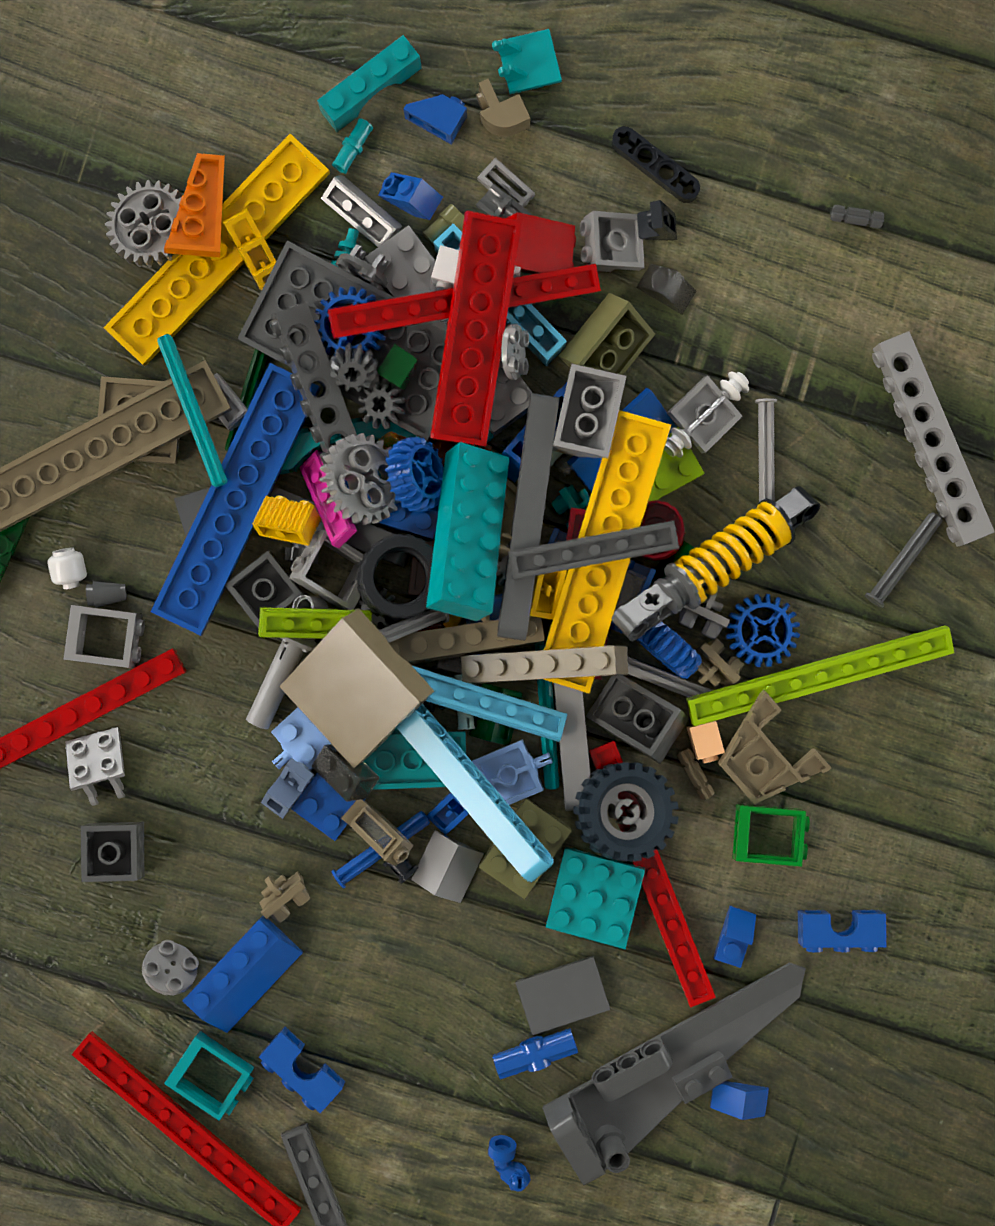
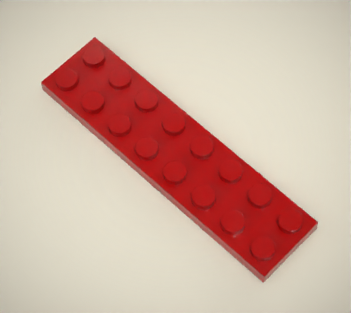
M465 211L430 438L486 446L501 356L502 338L505 331L521 232V221Z

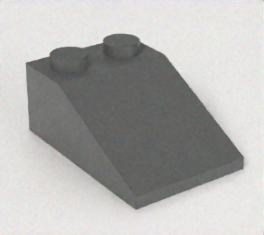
M623 675L611 676L586 715L588 719L661 764L689 720L681 709Z

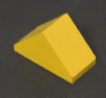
M567 570L535 576L530 616L554 619Z

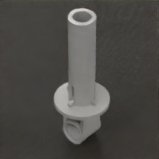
M300 595L295 599L292 607L310 609L311 606V609H328V604L322 598ZM281 638L283 640L247 715L246 720L249 723L262 729H269L285 694L279 686L297 668L303 653L312 651L318 645L315 642L316 638Z

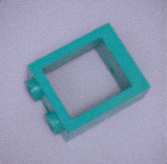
M200 1031L164 1084L220 1121L224 1113L230 1115L239 1102L235 1099L239 1090L245 1092L254 1078L250 1074L254 1066ZM202 1047L242 1073L223 1103L183 1077Z

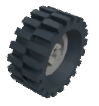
M641 763L609 764L603 766V769H596L591 773L593 776L591 779L583 781L581 785L584 789L582 792H577L575 799L580 801L579 807L574 806L573 814L579 815V821H575L576 829H582L584 833L580 835L582 840L590 843L591 846L589 848L594 852L601 853L603 857L621 861H642L641 858L643 857L650 858L654 856V850H663L667 845L663 842L664 839H672L675 833L670 830L671 824L678 823V817L672 816V809H679L678 801H671L670 798L675 792L672 787L664 785L668 780L663 775H656L655 772L657 770L654 768L643 767ZM626 791L632 794L637 799L640 809L638 805L631 804L633 802L631 799H618V793ZM621 806L627 807L625 809L627 816H621L623 813V811L620 809ZM607 808L609 817L617 819L615 823L629 824L630 829L624 832L615 829L608 820Z

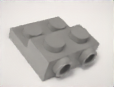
M592 211L584 217L579 228L580 235L585 236V246L581 251L583 263H586V265L596 264L597 271L611 272L615 269L640 271L644 268L643 240L639 238L637 214Z

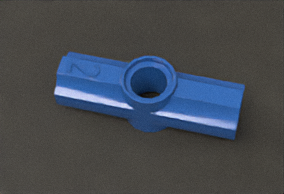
M569 1028L546 1037L535 1036L526 1039L519 1044L520 1046L494 1054L493 1060L499 1078L503 1079L527 1070L529 1072L539 1071L551 1065L553 1061L578 1053L572 1031Z

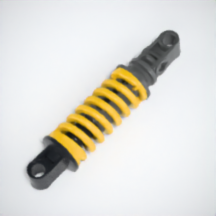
M801 486L793 488L777 502L768 498L761 500L756 509H751L745 516L736 519L734 524L727 525L723 532H717L712 536L711 540L702 542L700 548H694L689 552V555H683L676 562L667 564L664 568L666 577L657 579L652 587L643 591L630 602L620 606L614 612L612 621L629 640L633 641L640 638L646 631L662 622L672 613H679L683 606L686 605L691 609L698 608L707 599L705 593L709 595L716 594L718 586L726 587L729 584V578L737 579L741 575V570L749 571L752 568V562L759 564L763 561V555L770 556L777 549L794 542L795 529L804 522L811 520L818 513L821 506L820 503Z

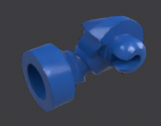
M505 1135L494 1136L489 1141L488 1155L493 1159L494 1166H496L495 1169L511 1190L518 1192L524 1190L530 1182V1174L522 1163L511 1161L515 1158L516 1142Z

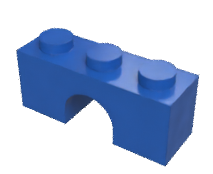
M798 910V943L803 948H806L808 952H823V948H833L836 952H850V948H861V951L877 952L878 947H886V914L880 910H852V922L849 928L842 932H835L831 927V914L827 911Z
M284 1027L260 1054L261 1064L270 1073L275 1072L282 1078V1084L289 1091H296L302 1096V1102L312 1111L316 1109L321 1113L343 1089L345 1081L326 1063L315 1073L308 1074L302 1072L296 1064V1057L302 1051L305 1044L288 1028Z

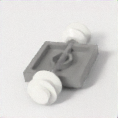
M729 372V381L721 380L720 390L709 376L703 377L667 412L680 429H671L672 436L667 438L664 448L665 452L672 457H682L683 452L681 449H690L692 442L701 453H706L742 417L729 399L739 401L741 399L740 392L747 393L749 391L748 379L740 372Z

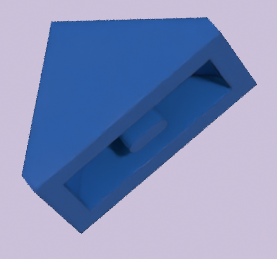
M449 792L432 809L427 817L446 835L469 813L455 796Z
M725 1081L712 1089L710 1108L741 1120L764 1117L769 1088Z

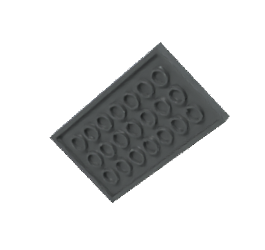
M287 240L237 339L285 364L280 352V348L283 347L280 337L274 336L270 326V321L273 320L272 314L307 302L313 320H320L321 316L317 315L315 310H324L325 306L320 303L321 300L324 299L330 302V292L339 297L338 290L341 287L346 290L347 294L350 286L355 287L357 293L361 288L365 289L367 296L370 294L376 296L375 301L395 297ZM353 303L346 304L342 307L352 306ZM438 320L381 330L380 334L384 335L386 340L381 341L377 339L376 343L381 347L380 350H376L373 347L370 348L372 357L377 358V371L394 344L417 358L416 365L407 377L410 383L405 390L399 388L378 373L375 380H372L369 388L374 391V382H379L381 387H383L385 382L391 383V390L396 387L399 388L400 393L396 398H405V403L398 405V407L404 409L405 414L396 413L395 416L400 420L396 425L420 438L424 437L428 442L431 439L430 435L447 332V325ZM293 328L290 331L291 341L296 344L301 343L303 335L299 329ZM357 335L352 343H350L351 346L358 345L367 336ZM335 338V339H334L337 344H338L340 338ZM334 353L330 356L327 355L329 362L331 361V357H333ZM303 355L300 359V365L304 370L309 371L313 366V361L308 355ZM345 384L339 385L342 396L361 406H365V403L358 401L359 397H368L364 391V386L358 392L355 387H351L346 391ZM382 400L378 401L379 410L385 411V402Z

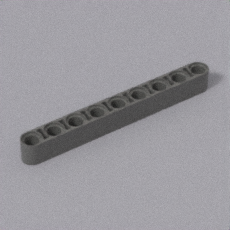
M534 393L530 395L510 535L512 540L509 542L510 551L535 547L540 544L559 397ZM509 555L507 557L497 637L525 641L535 576L513 580Z

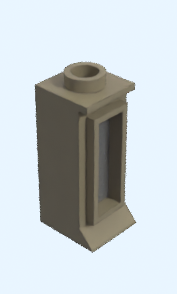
M358 798L341 818L384 861L394 866L402 863L409 856V851L414 846L372 804L361 798Z

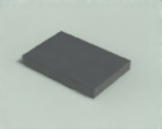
M593 956L515 981L532 1035L610 1010Z

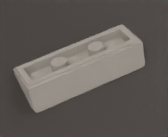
M343 175L334 177L321 197L326 204L377 247L396 235L402 228L398 221Z

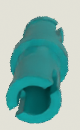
M359 118L349 137L344 138L342 142L343 147L335 161L332 162V166L337 171L346 174L355 157L362 153V146L373 130V126L368 121Z

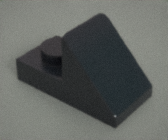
M661 200L650 202V210L637 214L640 239L677 240L675 213Z

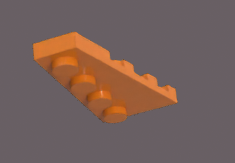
M197 153L187 181L184 195H182L176 218H174L169 238L164 246V253L220 257L224 155Z

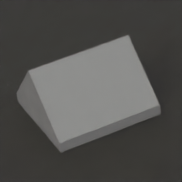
M435 830L418 864L419 868L415 871L411 880L435 896L461 903L484 853Z

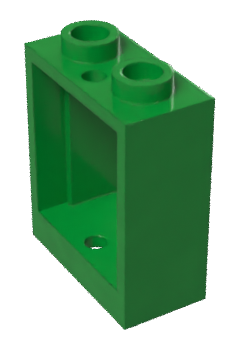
M736 804L732 858L740 862L802 867V861L807 859L808 853L807 843H804V834L809 831V816H806V811L796 808ZM751 813L794 816L791 856L748 852Z

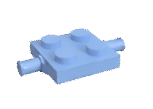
M298 707L271 731L284 750L272 760L279 770L293 758L295 761L305 764L311 771L335 749Z
M523 739L472 761L508 805L544 791L538 769L553 763L552 758L547 759L550 757L549 752L533 758L528 752Z

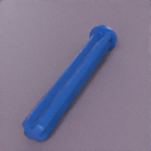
M420 811L397 827V829L409 839L429 825L430 822L425 813ZM386 835L379 842L386 847L392 838ZM369 847L337 871L333 869L331 872L339 885L344 889L347 882L382 857L372 847Z

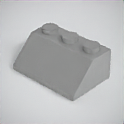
M571 364L552 451L578 457L608 458L626 376Z

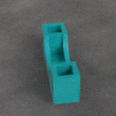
M402 35L319 98L317 102L321 113L336 132L340 131L359 116L361 109L375 94L392 84H402L422 69L420 55L406 37Z

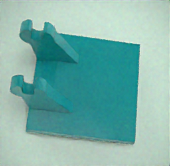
M549 29L508 39L504 38L500 41L495 40L492 43L493 50L498 51L503 67H500L498 72L500 77L506 79L509 94L562 82Z

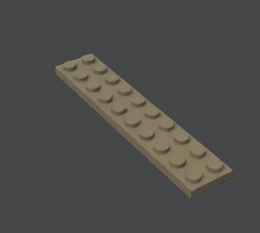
M206 360L185 370L206 424L232 410ZM170 378L0 467V532L191 432L172 379Z

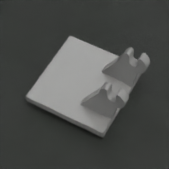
M118 727L65 741L71 791L83 788L92 806L98 805L99 802L96 799L98 794L93 783L109 780L119 799L125 797L122 791L124 786L120 780V777L125 776L120 729Z

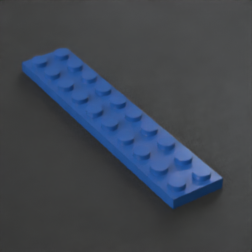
M271 363L221 464L228 481L220 487L211 485L151 610L152 613L200 636H203L226 588L225 585L229 581L254 529L252 523L265 496H270L307 418L300 405V401H303L300 390L296 391L290 379V375L293 373ZM312 383L310 392L313 396L317 397L321 387Z

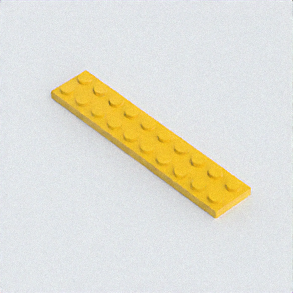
M289 134L223 203L220 257L174 254L172 261L168 260L108 322L104 329L143 366H146L160 351L157 339L165 334H170L174 337L245 263L223 221L247 209L260 234L266 241L330 174L329 169L294 136Z
M619 410L608 458H602L578 538L641 527L670 432V424ZM631 558L568 569L544 650L602 647L605 645L612 616L618 603ZM595 677L544 680L590 693Z

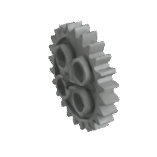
M147 180L145 187L136 182V190L134 191L130 187H126L127 195L124 196L119 193L118 197L121 201L119 203L111 202L115 211L107 212L108 217L112 220L105 223V226L110 230L106 233V236L111 240L109 244L121 258L124 257L130 264L134 261L138 267H141L144 262L151 268L153 260L161 266L163 257L172 261L171 254L164 253V246L169 238L173 220L176 218L179 209V203L182 198L181 193L177 189L174 190L170 184L164 187L159 180L155 186L150 180ZM158 203L155 208L151 209L154 204ZM135 217L131 223H128L131 218ZM171 224L168 229L163 230L166 225ZM148 238L144 244L140 245L141 241Z
M364 433L356 436L353 434L349 435L345 439L342 438L336 441V445L329 447L328 450L331 454L323 456V459L328 464L320 467V470L325 472L326 476L319 480L327 483V487L322 490V493H330L331 496L326 502L336 503L334 512L343 510L342 519L352 516L353 524L362 522L363 525H367L371 522L374 524L380 522L381 519L389 518L391 512L397 511L395 504L401 501H395V493L390 492V482L386 481L389 478L388 473L384 470L388 467L385 459L389 457L388 450L392 449V447L383 449L384 440L374 443V435L365 438ZM355 456L359 460V465L355 461ZM344 479L348 482L349 489L346 487ZM367 493L371 497V502H369L367 498Z

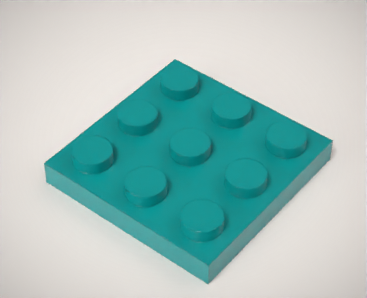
M565 847L546 928L626 949L646 868Z

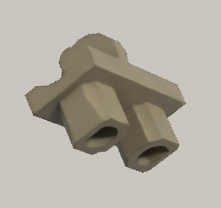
M717 638L709 643H704L695 650L702 660V663L698 666V670L703 674L698 679V682L704 684L707 680L714 686H717L719 683L723 687L735 684L741 678L738 674L744 665L734 656L725 662L719 656L725 647Z
M298 871L288 879L284 875H281L276 880L270 875L265 878L268 887L261 891L265 897L259 902L262 907L261 914L266 919L271 916L274 920L281 923L290 915V909L285 905L289 900L293 899L298 906H302L310 899L303 877Z

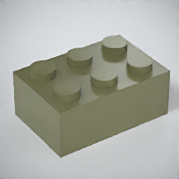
M525 798L515 811L553 858L571 833V828L529 798ZM494 843L479 864L480 869L523 899L527 897L540 878L539 876L533 882L524 879Z

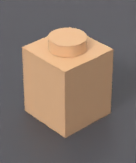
M716 721L687 727L695 759H702L703 763L718 760V755L725 753Z

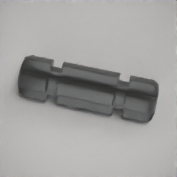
M834 205L831 210L830 219L837 222L845 220V223L861 226L870 224V227L881 228L884 223V213L877 211L870 213V210L853 207L845 209V206Z

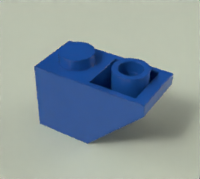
M392 172L384 180L382 189L378 194L385 201L412 216L426 220L431 219L443 198L423 179Z

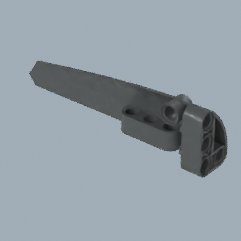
M790 962L599 1067L593 1073L591 1080L542 1106L555 1140L581 1183L586 1185L606 1174L607 1169L613 1173H620L626 1170L630 1164L628 1153L682 1102L672 1077L717 1051H720L727 1061L800 997L806 969Z

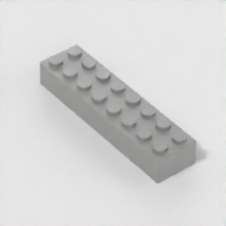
M409 225L365 256L367 263H373L379 254L385 255V260H388L389 263L383 274L388 281L384 289L395 298L439 291L436 285L432 284L431 279L436 261ZM448 319L438 320L448 326ZM498 369L489 430L494 437L528 413L529 400L532 393L521 376L516 380H510L506 376L504 369Z

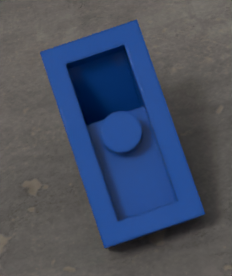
M729 905L713 957L715 960L741 968L748 944H753L756 921L755 913Z

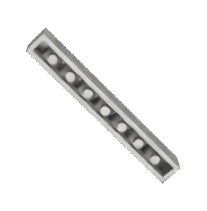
M908 331L879 343L873 348V361L876 367L881 368L885 377L883 378L884 387L894 398V410L899 418L902 417L906 426L904 428L905 436L914 445L916 462L920 468L923 467L926 473L925 482L927 488L931 493L934 492L937 499L936 509L939 515L945 518L948 525L946 531L952 543L955 542L958 547L994 533L993 526L910 332ZM894 360H899L903 363V372H899L894 368ZM905 385L913 387L915 391L914 397L906 395L904 391ZM916 409L921 410L925 414L924 422L916 419ZM927 434L935 438L936 444L934 447L926 443L925 438ZM937 459H941L945 462V472H941L937 469ZM948 484L956 487L957 494L955 497H951L948 494ZM959 509H963L967 513L965 523L958 518Z

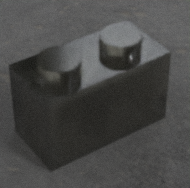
M332 744L324 745L311 766L346 802L367 799L380 778L364 762L353 768Z

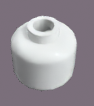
M73 547L53 551V556L48 559L52 582L57 585H63V589L80 586L79 581L87 576L82 553L75 551Z

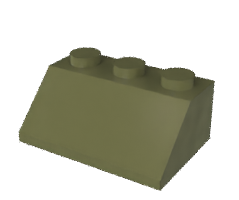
M609 293L559 354V357L569 368H571V364L623 375L654 337L655 333L629 301Z

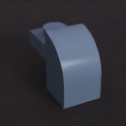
M291 758L285 765L279 778L266 792L261 803L283 819L312 781L314 774L310 772L305 764Z

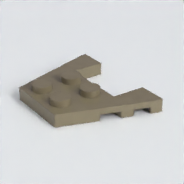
M764 690L760 692L724 751L725 753H723L718 761L723 770L754 804L785 791V788L797 782H805L810 779V776L819 772L825 773L831 769L814 748L791 766L765 736L761 728L782 710Z

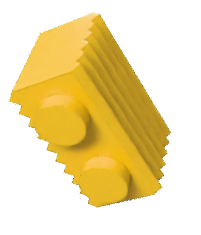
M265 496L252 524L259 536L309 546L317 527H319L321 518L315 506L308 501L294 502L292 500L289 501L283 496H276L275 498Z

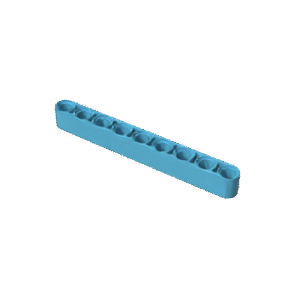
M423 703L409 717L396 726L524 879L533 882L553 865V858L548 850Z

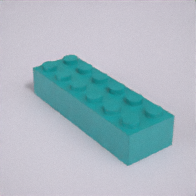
M459 442L446 452L426 608L478 621L492 613L509 457L463 442Z

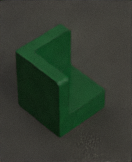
M394 344L377 373L405 390L410 383L407 377L418 360Z

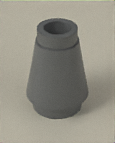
M93 581V584H86L88 606L98 608L127 600L126 584Z

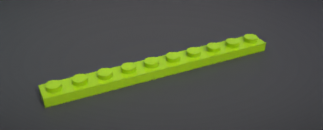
M944 625L688 697L686 701L691 723L693 726H698L748 712L763 690L768 693L775 703H780L953 654L954 648L950 628Z

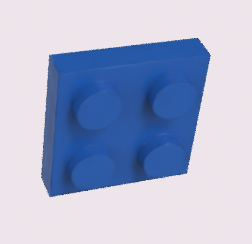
M324 764L291 809L336 841L347 826V823L341 819L342 816L358 798L366 800L368 796Z

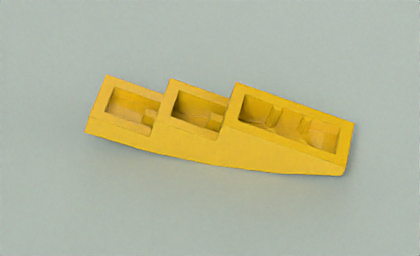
M245 209L223 221V224L262 291L276 260L249 211Z

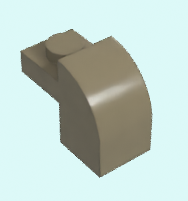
M489 79L478 83L479 93L476 94V98L482 109L480 111V122L486 130L497 136H512L530 128V116L520 94L499 103Z

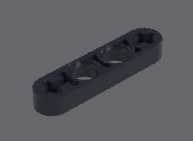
M622 126L615 130L612 137V147L619 155L679 201L690 203L697 198L700 192V183L693 175L632 128ZM626 135L629 136V144H619V136L622 138ZM638 143L639 145L636 147L634 153L631 154L630 152L632 147L630 145L635 147V144ZM640 151H649L653 156L652 161L649 163L640 162L638 159ZM665 166L670 167L674 172V176L668 180L663 179L659 175V170ZM678 175L682 177L680 182H677L676 187H673L672 185L676 182ZM692 185V193L688 192L686 195L682 193L683 186Z

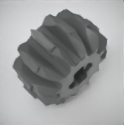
M348 343L345 349L339 347L335 355L331 357L330 375L336 378L337 386L345 384L346 391L351 387H355L359 392L362 386L369 388L372 380H375L377 376V358L372 357L371 349L362 351L361 343L357 348H353Z
M374 382V391L365 387L364 391L368 397L358 398V401L365 403V406L360 407L358 411L361 414L367 413L363 421L365 423L373 421V428L378 429L382 423L385 429H389L390 420L396 424L400 422L399 418L395 416L396 413L405 414V410L398 407V405L405 403V398H396L400 393V389L396 387L391 390V383L385 382L383 387H381L379 382ZM379 400L385 402V411L379 410Z

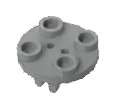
M517 323L508 324L502 338V362L499 363V369H504L506 376L510 380H516L521 375H527L529 368L528 360L525 358V347L529 345V333L527 330H522Z
M164 940L147 952L142 963V974L145 982L154 991L163 995H177L185 992L193 984L197 975L198 959L186 947L171 940Z

